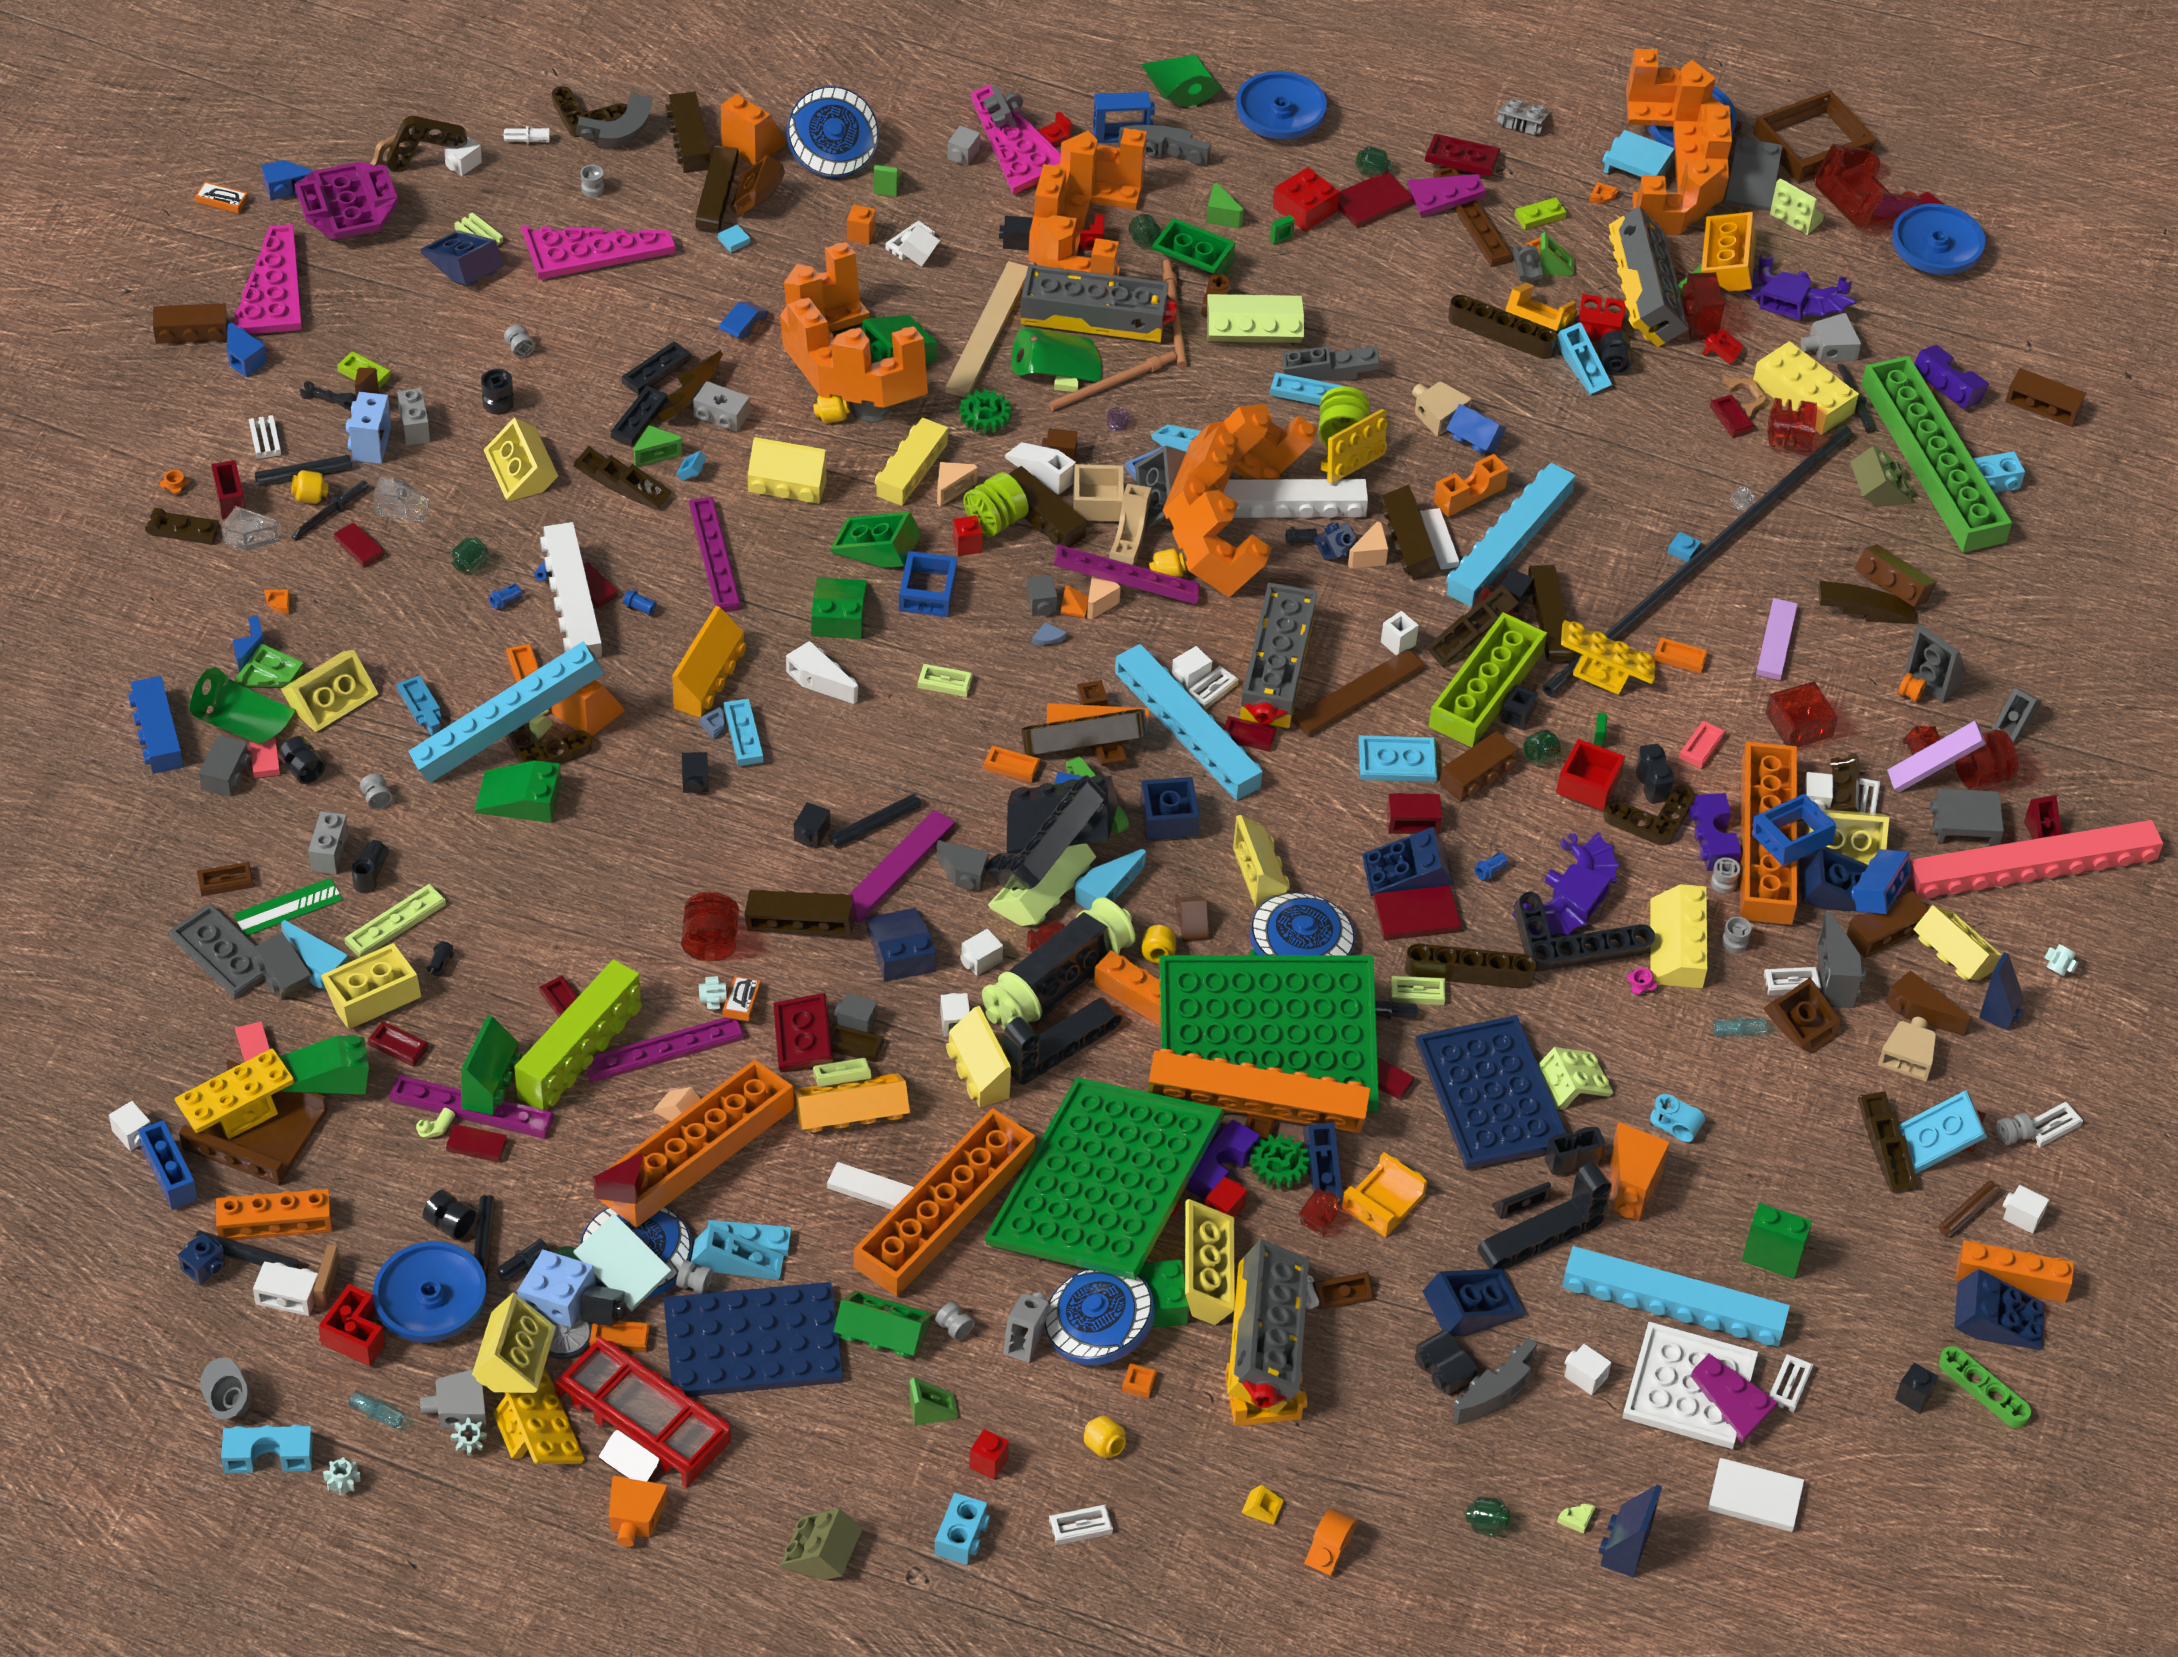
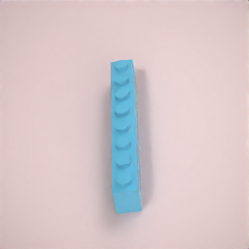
M1550 463L1544 470L1541 469L1535 481L1525 487L1522 496L1514 499L1507 513L1503 512L1498 519V523L1487 530L1485 538L1482 541L1476 542L1470 555H1465L1459 567L1449 573L1446 580L1448 584L1447 595L1473 607L1573 492L1576 475L1553 463Z
M583 641L409 750V753L418 770L431 783L602 676L605 672L595 654Z
M1139 644L1116 656L1115 674L1236 801L1261 788L1263 771L1260 765L1253 762L1247 756L1245 750L1231 739L1229 733L1216 723L1212 715L1207 714L1201 708L1199 702L1185 691L1184 686L1180 682L1177 683L1170 675L1168 669L1164 666L1162 667L1150 651H1147Z
M1575 1246L1572 1247L1562 1288L1574 1293L1587 1294L1600 1300H1609L1629 1308H1638L1649 1311L1654 1315L1671 1317L1683 1323L1700 1325L1709 1330L1722 1331L1738 1338H1747L1764 1345L1776 1347L1780 1345L1790 1307L1788 1304Z

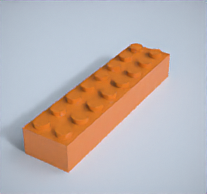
M1748 741L1745 743L1741 760L1740 917L1748 921L1788 925L1793 923L1797 907V860L1782 866L1752 835L1754 816L1797 797V746ZM1797 820L1779 828L1790 841L1797 839Z
M1170 1049L1154 1051L1147 1092L1219 1107L1225 1111L1306 1125L1335 1122V1130L1360 1134L1363 1127L1370 1088L1364 1087V1084L1352 1081L1345 1084L1339 1083L1335 1078L1322 1077L1321 1079L1310 1078L1309 1074L1303 1072H1296L1293 1075L1283 1073V1070L1279 1068L1258 1069L1256 1065L1250 1063H1241L1240 1065L1229 1064L1228 1060L1222 1058H1215L1212 1061L1203 1059L1198 1054L1177 1055L1175 1051Z
M754 1059L609 1167L611 1168L639 1153L644 1156L645 1177L636 1204L598 1200L637 1228L794 1109L793 1085Z
M992 1108L854 1248V1268L898 1297L1029 1161L1035 1150L1036 1136Z

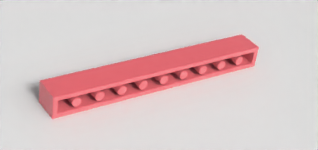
M2142 821L1911 859V875L1908 882L1912 891L1919 899H1930L1941 895L1983 890L1989 887L2007 886L2013 883L2031 882L2037 879L2055 878L2061 875L2079 874L2086 871L2103 870L2105 868L2127 866L2140 862H2151L2158 860L2163 842L2153 821Z

